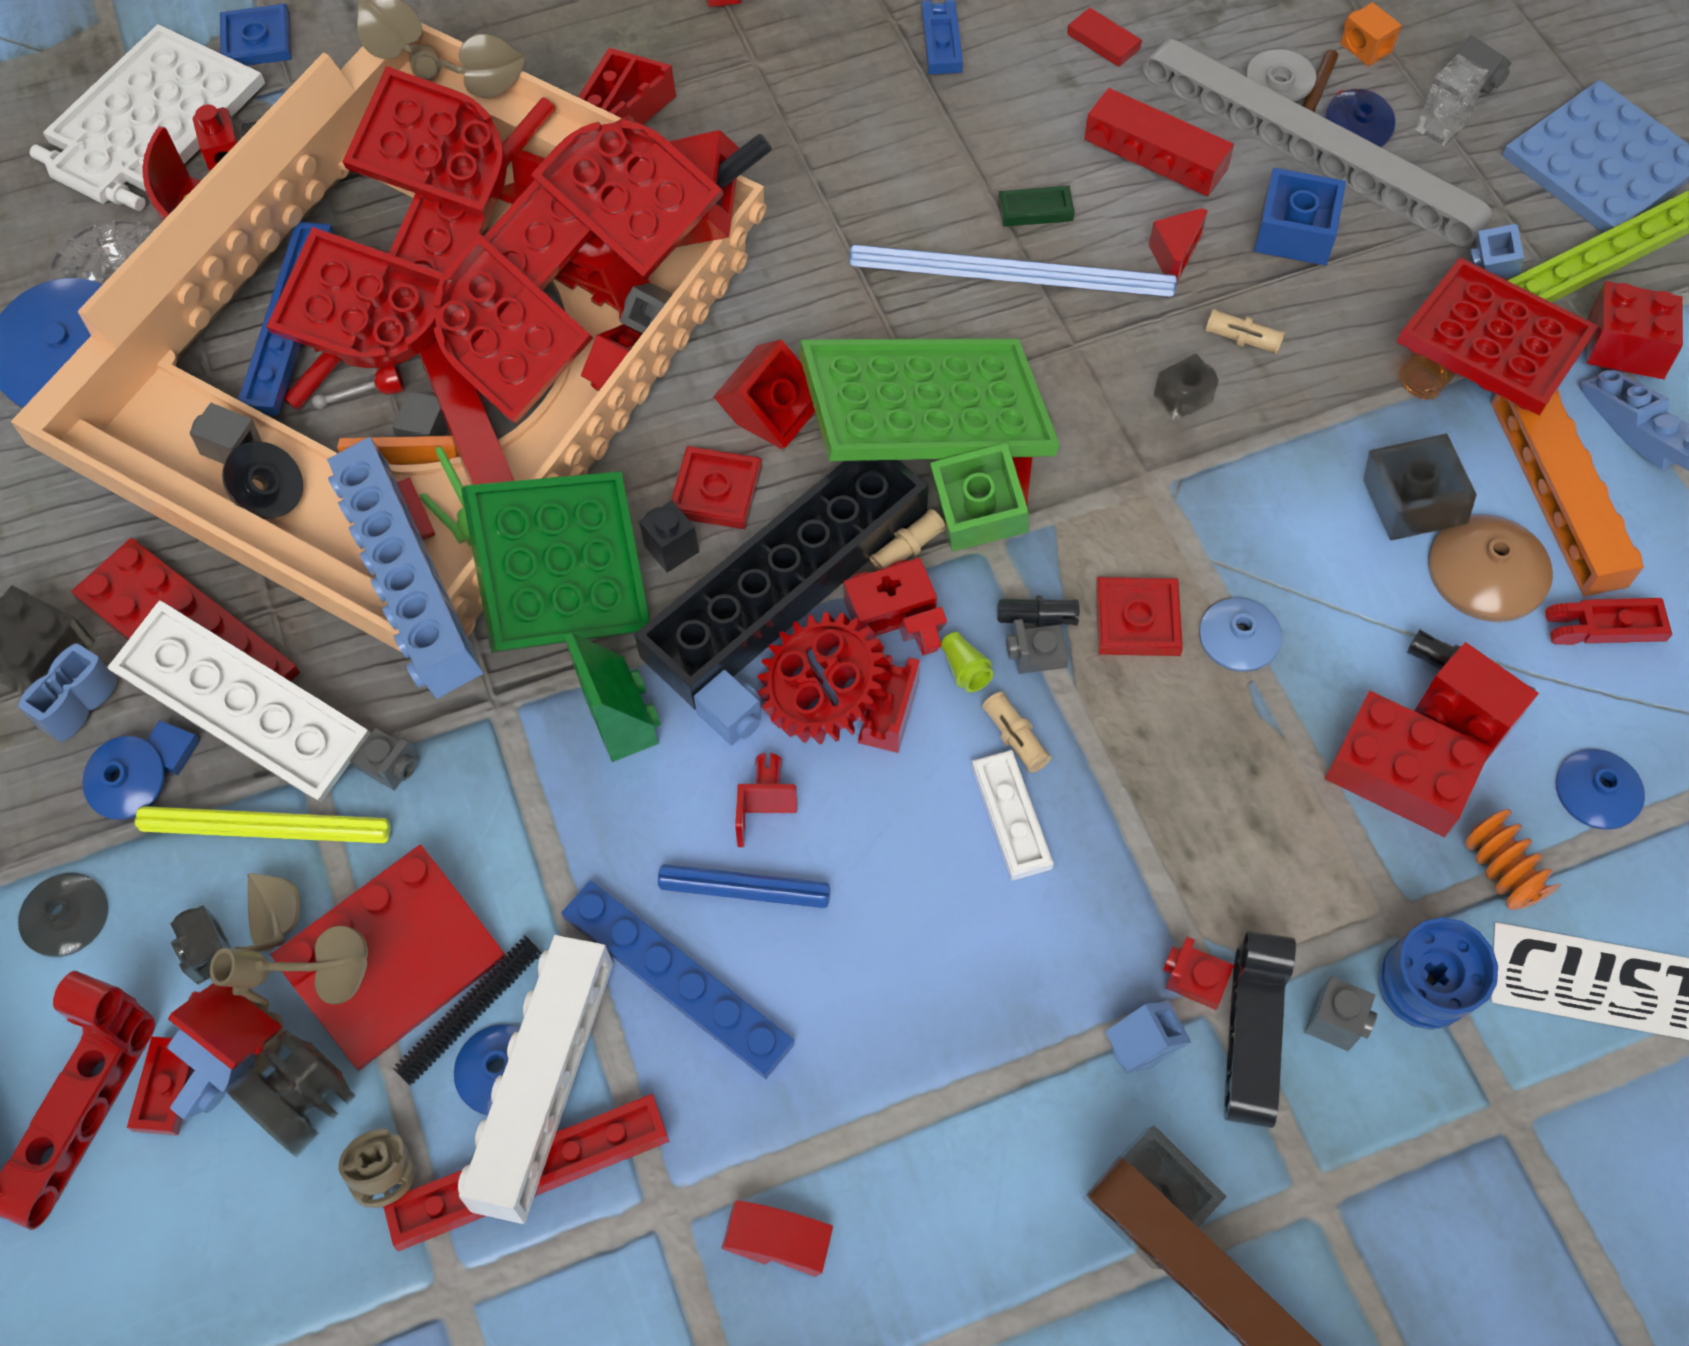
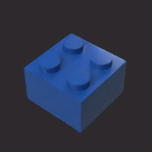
M1273 168L1264 199L1254 252L1327 265L1337 236L1346 181Z

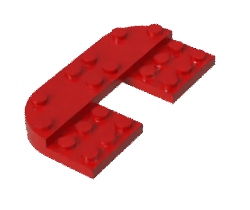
M386 66L342 162L345 168L350 171L415 193L389 253H385L312 227L266 326L272 334L340 357L345 364L361 368H384L405 362L422 352L436 338L434 328H436V308L433 306L437 286L446 269L478 233L483 236L503 190L507 172L506 155L499 132L489 113L478 102L457 90Z
M621 120V123L601 125L598 121L583 126L569 134L531 174L534 181L484 236L478 233L449 265L440 279L433 301V306L436 308V328H434V333L443 355L465 379L515 424L518 423L594 339L543 292L546 286L592 235L595 234L642 278L647 280L724 195L722 189L669 141L645 125L627 120Z

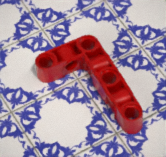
M75 970L69 972L58 984L53 997V1007L67 1018V1022L82 1027L83 1035L64 1069L59 1073L31 1120L29 1128L10 1160L6 1162L0 1172V1217L29 1230L38 1228L51 1213L149 1043L155 1028L154 1017L139 1005L135 998L117 986ZM105 1061L101 1072L92 1077V1072L96 1065ZM51 1147H54L52 1157L41 1165L43 1154Z

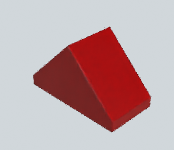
M1200 208L1153 221L1149 248L1163 274L1175 275L1177 283L1203 234L1208 210Z

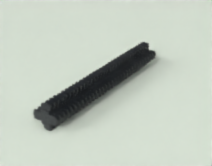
M524 935V939L519 940L521 944L516 943L515 946L517 948L512 947L511 950L513 952L508 951L507 954L509 956L504 955L503 958L505 960L500 959L499 962L501 964L496 963V968L492 967V972L488 971V976H483L484 980H479L481 985L475 984L476 989L471 988L472 993L467 992L468 997L463 996L462 999L464 1001H458L460 1006L455 1004V1009H450L452 1014L446 1013L447 1018L442 1017L443 1022L438 1021L439 1026H433L435 1031L429 1030L431 1035L425 1034L427 1039L421 1038L422 1043H416L418 1048L412 1047L414 1052L408 1051L410 1057L404 1055L405 1060H399L401 1065L395 1064L397 1069H392L408 1085H410L409 1081L413 1084L415 1083L413 1077L419 1079L417 1073L424 1074L422 1069L428 1070L425 1064L431 1067L432 1063L430 1060L436 1062L434 1055L440 1058L439 1052L445 1053L442 1047L447 1050L449 1049L446 1043L453 1045L451 1039L457 1041L455 1034L461 1037L459 1030L465 1033L463 1026L468 1029L470 1028L467 1022L472 1025L474 1024L471 1018L478 1020L475 1015L476 1013L482 1016L480 1009L486 1012L484 1005L490 1008L488 1001L493 1004L492 997L498 999L496 993L502 995L500 989L506 991L504 985L510 987L508 981L514 983L512 977L518 979L517 972L522 975L521 968L526 971L525 964L530 967L529 960L534 963L533 956L538 959L536 953H542L528 937Z

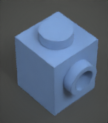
M1518 224L1478 231L1476 246L1474 249H1470V262L1503 279L1520 275L1524 255Z
M725 669L694 695L697 714L731 746L741 737L745 739L752 735L760 724L761 711L759 702L761 699L758 693L748 683L740 684Z
M1170 1001L1145 1004L1105 1031L1112 1044V1052L1117 1061L1123 1065L1126 1073L1153 1068L1191 1043Z

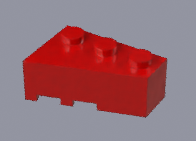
M608 48L578 98L620 118L629 115L633 117L636 123L643 125L676 97L672 65Z
M595 234L592 235L554 278L571 290H574L577 286L593 295L591 302L600 308L604 303L615 308L620 313L618 315L619 319H621L626 297L632 287L650 283L649 278L647 280L642 278Z

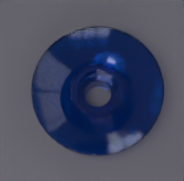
M1350 89L1338 94L1330 102L1325 114L1326 119L1379 147L1384 146L1389 141L1395 129V115L1389 103L1380 95L1365 89Z

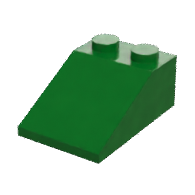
M574 633L564 635L584 698L611 762L659 744L655 729L661 727V723L653 703L645 706L640 694L645 693L646 688L638 669L630 672L624 657Z

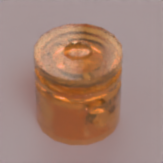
M1415 353L1399 371L1400 381L1404 388L1417 398L1425 400L1437 397L1457 374L1449 372L1442 365Z

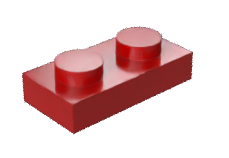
M151 1036L127 1128L133 1132L179 1136L183 1119L172 1111L170 1107L195 1070L167 1048L173 1038Z

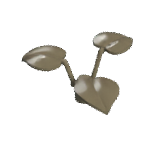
M358 0L357 31L363 47L373 56L382 59L396 58L404 48L409 53L411 70L417 77L428 81L437 77L440 68L444 67L455 73L464 74V85L470 94L477 97L490 98L498 96L509 89L522 71L525 62L523 53L514 49L495 35L480 33L469 37L462 44L459 51V59L462 66H457L446 61L445 58H438L436 51L429 45H409L417 41L422 35L420 18L410 5L402 0Z
M256 873L247 874L249 928L254 945L247 947L235 946L234 949L222 948L215 953L210 964V976L215 985L233 987V995L248 998L249 1001L282 1026L279 1034L264 1045L259 1055H255L254 1068L250 1079L260 1075L273 1064L283 1042L282 1018L275 1012H268L269 1001L250 989L264 983L269 975V971H316L315 989L318 996L325 1003L342 1004L351 999L358 991L366 972V958L368 956L367 942L359 931L347 926H335L325 930L318 937L315 945L317 962H268L259 952H270L275 947L284 944V934L291 932L297 924L300 912V897L296 886L291 881L281 877Z

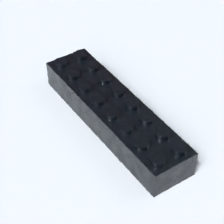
M899 460L843 461L637 631L634 637L640 658L695 710L694 695L725 669L734 677L768 648L770 644L775 642L780 637L779 633L781 631L786 632L793 626V622H798L844 583L843 581H846L870 560L872 554H875L893 540L896 531L900 528L907 529L927 512L928 484Z

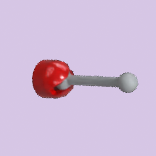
M393 365L378 368L374 375V381L327 396L317 394L313 397L312 403L315 408L324 409L330 402L376 388L380 393L392 395L405 391V386L398 366Z

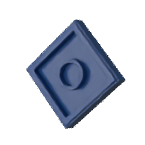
M287 4L220 12V54L245 66L292 60L290 12Z

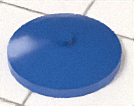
M61 278L47 281L26 290L0 314V390L15 405L23 409L90 338L91 335L77 311L103 284L83 278Z

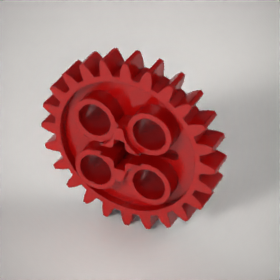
M824 612L820 623L817 622L812 614L808 615L807 626L804 628L798 622H793L794 634L790 636L781 631L779 634L783 644L781 646L773 644L768 646L775 654L773 659L766 658L761 660V663L769 670L757 676V679L765 686L757 691L758 695L766 701L762 705L763 710L771 716L770 720L778 728L782 727V730L789 737L796 734L804 743L812 735V738L818 744H823L826 733L837 742L840 738V730L843 728L851 735L855 734L853 723L856 720L863 724L868 721L864 714L867 709L872 711L880 710L879 706L874 702L875 696H887L886 690L879 684L891 680V676L883 668L890 664V660L882 653L885 649L884 645L876 638V634L869 626L865 627L856 617L850 622L844 613H840L836 620H834L829 612ZM839 646L836 652L828 656L831 649ZM811 649H813L817 662L824 668L823 674L839 699L837 706H834L830 693L823 686L824 681L808 655ZM803 667L798 675L793 676L798 668ZM856 678L850 687L844 689L846 682ZM819 699L817 705L814 708L808 710L810 704L814 700Z

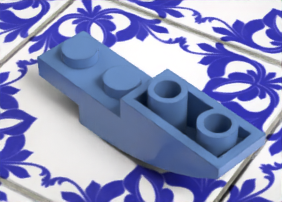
M1614 369L1603 371L1581 382V390L1592 406L1630 447L1661 469L1678 464L1689 471V424L1677 416L1668 413V398Z

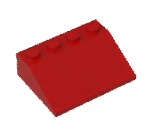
M421 844L270 954L274 962L313 963L317 962L315 955L316 941L325 930L335 926H347L354 928L363 935L368 946L367 968L358 991L347 1002L342 1004L325 1003L316 993V971H282L293 988L358 1071L485 975L492 967H495L496 963H500V959L504 960L503 956L506 955Z

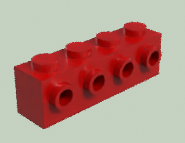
M1111 88L1105 91L1087 116L1084 140L1205 196L1211 194L1229 168L1234 143Z

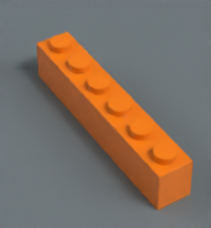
M1557 389L1540 416L1529 410L1521 409L1512 401L1496 394L1491 406L1583 597L1628 588L1644 568L1641 553L1632 544L1625 530L1624 519L1616 512L1609 498L1608 488L1600 480L1593 466L1592 456L1584 448L1577 434L1576 424L1568 416L1561 402L1559 390Z

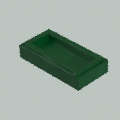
M1070 185L999 191L998 202L1003 227L1074 221L1075 211Z

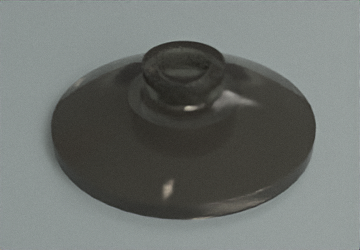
M62 873L44 880L28 894L20 908L18 929L22 940L36 953L48 957L68 956L82 950L99 935L108 915L106 894L95 880L79 873ZM62 904L61 910L57 914L52 915L53 910Z

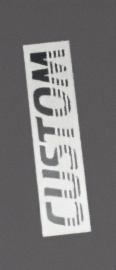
M1495 922L1494 954L1498 963V981L1492 993L1491 1003L1689 1040V958Z

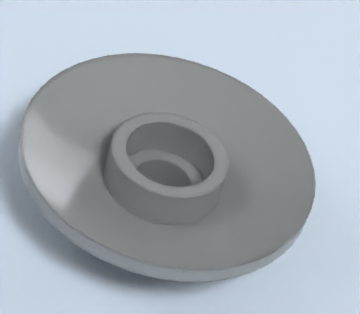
M1271 49L1257 54L1249 62L1246 77L1294 102L1306 97L1313 90L1316 82V71L1312 63L1299 53L1285 49Z

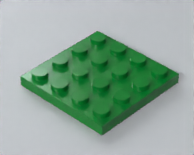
M622 471L465 485L461 489L491 653L566 643L564 635L574 633L587 640L635 634L650 621Z

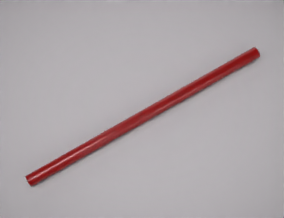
M542 97L502 143L507 167L512 162L511 154L521 151L556 111L555 106L548 99ZM322 352L285 395L284 401L298 411L340 363L342 358Z

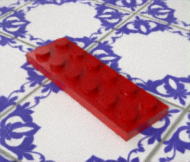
M133 538L128 539L70 591L79 602L127 640L130 639L160 600L290 682L300 673L293 662Z

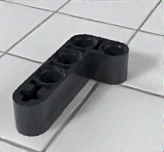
M1246 931L1237 947L1232 978L1224 1095V1119L1226 1121L1270 1128L1275 1126L1279 1106L1285 986L1292 976L1296 956V941L1293 937Z

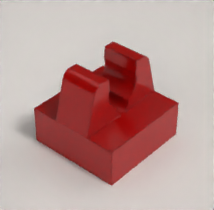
M938 607L903 618L899 625L903 642L915 639L922 656L937 652L938 648L941 647L937 631L942 630L947 623L943 608Z

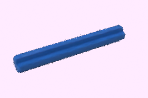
M668 864L661 865L658 872V886L661 890L818 908H826L830 900V884L821 881Z

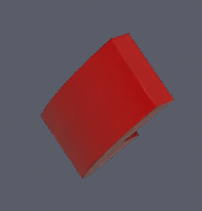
M736 1200L733 1202L721 1249L764 1265L773 1261L816 1277L823 1273L833 1225L786 1210Z

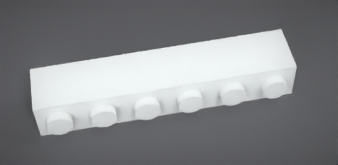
M554 935L549 950H544L541 954L538 964L539 978L534 991L530 990L524 1000V1019L520 1030L515 1032L509 1041L507 1050L509 1060L505 1071L494 1082L491 1094L493 1104L487 1119H483L480 1122L476 1131V1150L471 1164H467L463 1168L459 1178V1198L472 1213L525 1224L613 967V962L605 944Z

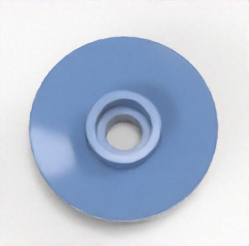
M1230 598L1214 604L1207 610L1201 620L1199 638L1204 651L1215 663L1229 670L1249 672L1265 667L1276 657L1282 642V632L1276 617L1263 605L1249 599ZM1237 625L1245 626L1249 631H1242Z

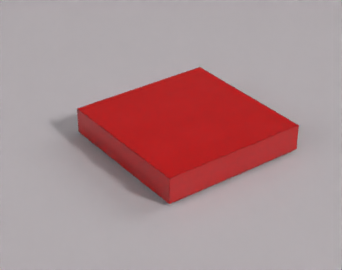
M687 446L671 500L689 521L745 530L763 466L762 458Z
M1097 577L1096 601L1099 655L1181 656L1183 644L1178 578Z

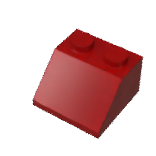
M782 339L757 345L713 396L738 426L780 449H785L815 412L802 363Z

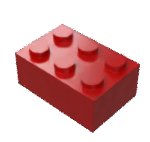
M1369 690L1324 779L1442 837H1446L1459 820L1491 747Z

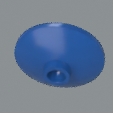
M121 736L111 739L102 744L92 754L86 764L82 781L85 798L90 807L104 817L115 820L134 818L138 808L142 806L151 807L159 797L165 780V766L159 751L148 741L134 736ZM119 769L120 776L116 781L113 782V776L115 772Z
M1597 749L1579 751L1565 760L1556 776V791L1561 804L1572 817L1587 826L1603 830L1624 827L1640 814L1644 806L1645 790L1639 774L1627 761L1611 752ZM1600 779L1605 780L1611 788L1605 787Z
M495 1025L485 1028L469 1038L458 1053L454 1065L456 1090L465 1104L480 1114L489 1115L493 1104L491 1094L494 1082L505 1071L509 1060L507 1056L509 1041L515 1032H519V1027ZM503 1059L504 1066L502 1070L497 1073L489 1071V1065L493 1060Z

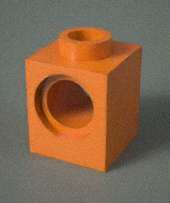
M1372 2L1360 10L1353 11L1346 18L1340 44L1369 67L1393 52L1402 25Z

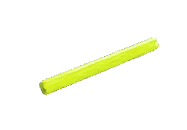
M149 806L138 808L135 817V826L142 832L386 843L389 841L391 824L388 819L376 817Z

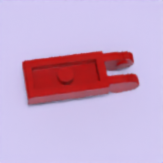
M1662 598L1581 600L1577 603L1555 604L1545 609L1546 620L1550 622L1568 623L1579 619L1580 625H1566L1550 631L1551 642L1556 645H1574L1584 641V644L1667 642L1673 635Z

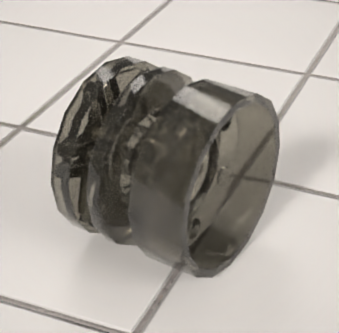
M285 1029L277 1038L291 1053L282 1060L267 1046L262 1052L274 1070L268 1076H265L258 1070L247 1066L225 1088V1091L269 1135L292 1155L297 1157L320 1134L308 1115L314 1109L332 1119L339 1114L324 1098L333 1091L348 1105L356 1095L350 1090L342 1072L310 1041L307 1042L296 1037Z

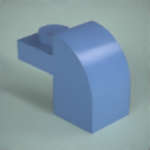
M179 1029L167 1048L195 1071L170 1109L183 1120L201 1112L208 1113L221 1102L227 1091L248 1083L254 1068L255 1054H252L231 1070Z

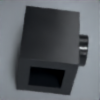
M672 500L662 507L650 510L639 521L645 548L666 573L699 553L695 526Z

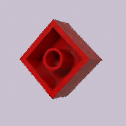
M1604 282L1588 315V321L1598 325V328L1587 344L1586 364L1665 380L1683 346V296L1674 295L1667 291L1639 288L1628 283Z
M1464 642L1437 673L1414 711L1491 747L1486 759L1487 761L1512 731L1539 693L1470 644Z

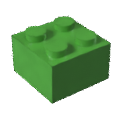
M1008 443L930 462L932 483L941 515L946 525V533L952 552L1029 532V512Z

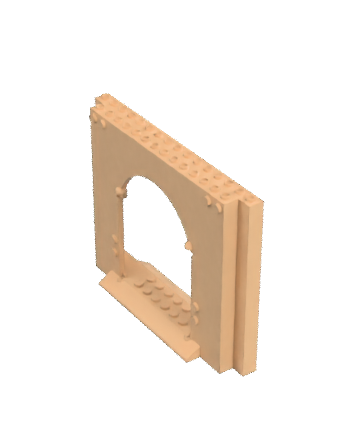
M421 23L422 35L417 41L409 45H429L436 51L438 58H445L446 61L454 65L462 66L459 59V51L463 42ZM362 46L341 70L332 58L323 52L77 311L91 335L90 338L15 416L11 423L27 445L401 652L394 639V635L400 632L398 629H393L382 610V607L388 605L387 601L383 602L372 586L371 580L376 575H371L364 565L359 553L365 551V549H361L357 545L349 531V527L354 525V523H349L338 504L343 498L340 499L328 480V477L332 476L333 473L327 459L338 453L176 367L181 355L293 233L294 227L311 213L340 179H344L348 175L350 170L345 168L342 161L385 67L388 66L414 75L409 62V53L404 48L398 57L382 59L373 56ZM444 67L440 68L437 77L429 80L464 93L478 102L491 116L502 143L542 97L548 99L555 106L556 111L522 149L546 158L564 138L577 129L598 121L602 125L614 123L621 119L524 71H521L518 79L509 89L498 96L482 98L470 94L464 85V74L455 73ZM512 162L507 167L504 185L514 182ZM741 175L738 176L729 238L677 247L649 277L650 283L673 295L599 391L590 385L591 381L580 375L597 334L623 324L619 322L618 315L620 313L607 303H604L601 308L592 303L591 297L593 295L579 286L571 290L555 279L550 282L561 301L564 311L594 339L556 379L551 390L534 412L514 430L498 440L515 481L586 475L594 461L603 458L611 438L616 432H621L626 427L632 410L637 404L641 405L644 403L650 392V386L657 377L661 378L665 375L671 358L677 350L682 351L689 341L690 333L697 324L701 325L706 320L710 306L716 298L721 299L724 296L735 273L739 274L744 269L748 259V254L745 252L747 234L754 224L758 225L762 221L766 213L767 206L764 203V186ZM382 182L412 198L415 195L413 192ZM498 199L484 234L492 228L512 204ZM210 402L252 418L262 442L280 447L296 462L303 479V492L299 503L288 514L275 519H262L248 510L235 505L229 498L222 479L224 464L200 455L189 433L196 417L203 414ZM460 457L449 459L462 486L471 485ZM441 462L416 465L389 464L396 482L410 477L419 498L420 494H427L457 524V513L463 506ZM253 479L254 485L263 490L262 483ZM421 501L436 534L423 541L468 638L475 627L476 619L483 611L472 546H469L466 541L459 544L453 532Z

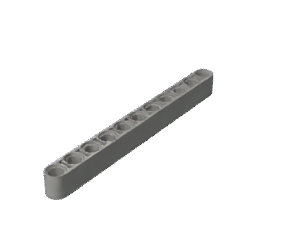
M1166 39L1142 65L1146 78L1158 87L1326 177L1346 181L1345 187L1459 247L1470 246L1477 238L1478 231L1484 230L1492 220V211L1482 200L1177 40Z

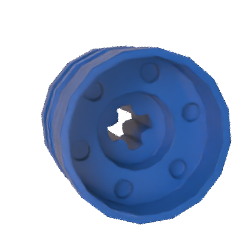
M1441 917L1422 922L1387 950L1379 964L1378 985L1383 1001L1396 1017L1413 1027L1434 1030L1449 1027L1490 999L1497 986L1498 963L1492 946L1480 931L1461 920ZM1429 974H1431L1434 977V980L1431 983L1432 986L1426 982V978Z

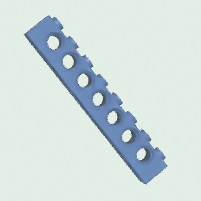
M371 437L328 458L327 461L333 473L332 476L328 477V480L340 499L343 498L338 504L349 523H354V525L349 527V531L357 545L361 549H365V551L359 553L370 574L376 575L371 580L372 586L383 602L387 601L388 605L382 607V610L393 629H398L400 632L394 635V639L406 658H411L412 662L407 664L406 667L415 684L419 688L426 685L434 697L438 699L482 675L483 671L390 466Z

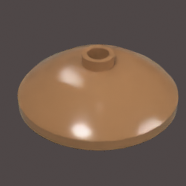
M1479 514L1459 518L1440 531L1429 552V573L1437 591L1454 608L1476 619L1506 622L1522 618L1541 605L1552 585V563L1543 544L1528 529L1503 517Z

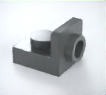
M1023 619L1014 620L1012 635H1006V647L1009 660L1016 659L1018 674L1067 668L1069 660L1061 625L1025 629Z
M375 728L350 762L354 768L395 791L402 781L407 780L413 774L420 757L411 741L404 737L398 741Z

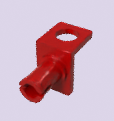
M762 753L755 758V784H738L735 819L738 848H744L746 813L797 812L796 785L780 784L782 759L774 753H770L769 768L766 765V753Z

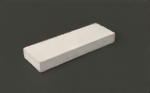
M1009 750L972 760L971 768L1011 881L1052 870L1054 863L1013 751Z

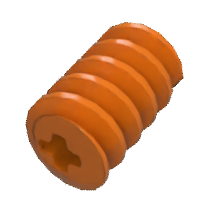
M1505 809L1477 824L1466 839L1465 845L1471 851L1479 850L1475 857L1476 862L1480 865H1489L1485 875L1490 880L1500 879L1495 890L1500 895L1511 894L1506 900V906L1510 910H1518L1534 905L1548 897L1561 884L1546 885L1545 882L1552 875L1553 870L1551 868L1539 871L1535 869V866L1543 856L1541 853L1526 856L1524 852L1532 844V840L1530 838L1519 841L1515 840L1514 837L1522 829V826L1519 823L1506 826L1504 822L1512 814V811Z

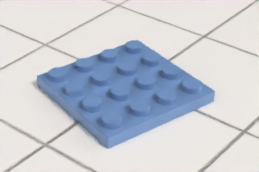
M1601 80L1595 82L1506 145L1502 154L1505 159L1602 233L1656 207L1689 182V144Z

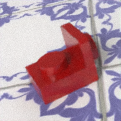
M1187 936L1181 949L1172 946L1163 968V971L1170 974L1165 989L1217 1010L1234 965L1193 948L1195 939Z

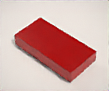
M1090 7L1068 25L1067 34L1118 67L1141 49L1142 39Z

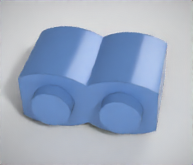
M76 643L58 655L52 663L48 675L35 681L24 692L19 701L18 708L40 730L61 743L72 737L83 726L90 710L100 706L108 699L114 691L118 679L97 655Z

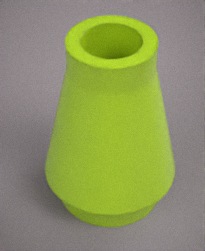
M959 632L950 633L942 639L940 648L946 656L958 687L973 693L983 689L991 682L994 676L992 662L967 642Z

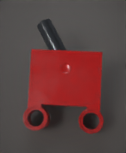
M721 130L669 141L717 184L724 193L677 247L729 238L737 177L771 151L770 143L762 134H758L739 148Z

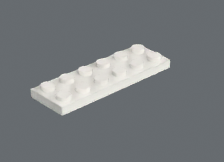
M160 600L107 667L117 676L319 803L323 802L351 763L352 757L371 734L366 728Z

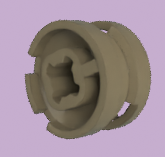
M388 1129L372 1130L354 1139L343 1151L338 1165L339 1173L355 1201L368 1208L383 1207L395 1202L410 1189L416 1176V1165L407 1151L402 1138L399 1135L391 1134ZM394 1185H401L396 1191L391 1194L389 1193V1189ZM384 1192L385 1197L372 1199L374 1195Z

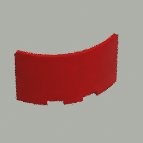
M158 126L147 145L142 173L147 195L161 222H163L183 201L184 196L189 194L202 180L189 176L167 129Z

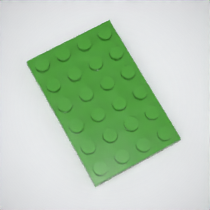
M1019 339L801 340L799 355L829 461L945 459L1003 443H1008L1012 457L1056 456L1058 452L1059 441Z

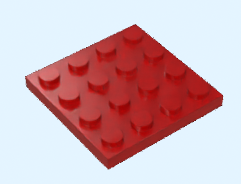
M1460 257L1403 328L1397 343L1407 347L1417 355H1422L1442 365L1449 372L1457 373L1479 384L1484 390L1494 392L1512 401L1519 408L1529 410L1540 416L1594 335L1598 325Z

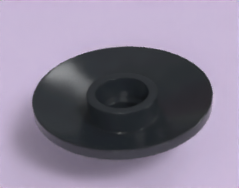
M262 441L247 442L235 448L224 462L222 470L223 485L229 498L235 505L248 510L262 519H275L288 514L299 503L303 492V479L300 469L293 458L280 447ZM253 479L262 483L263 490L254 485Z

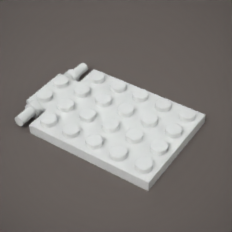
M157 24L43 132L49 143L63 149V151H49L35 144L30 148V156L45 164L51 178L103 205L109 200L117 205L125 204L137 211H141L145 207V199L130 192L128 186L124 184L128 182L146 191L142 173L143 159L147 145L158 126L167 129L185 164L200 149L192 120L196 110L202 105L210 104L217 109L221 107L227 108L232 117L265 84L262 73Z

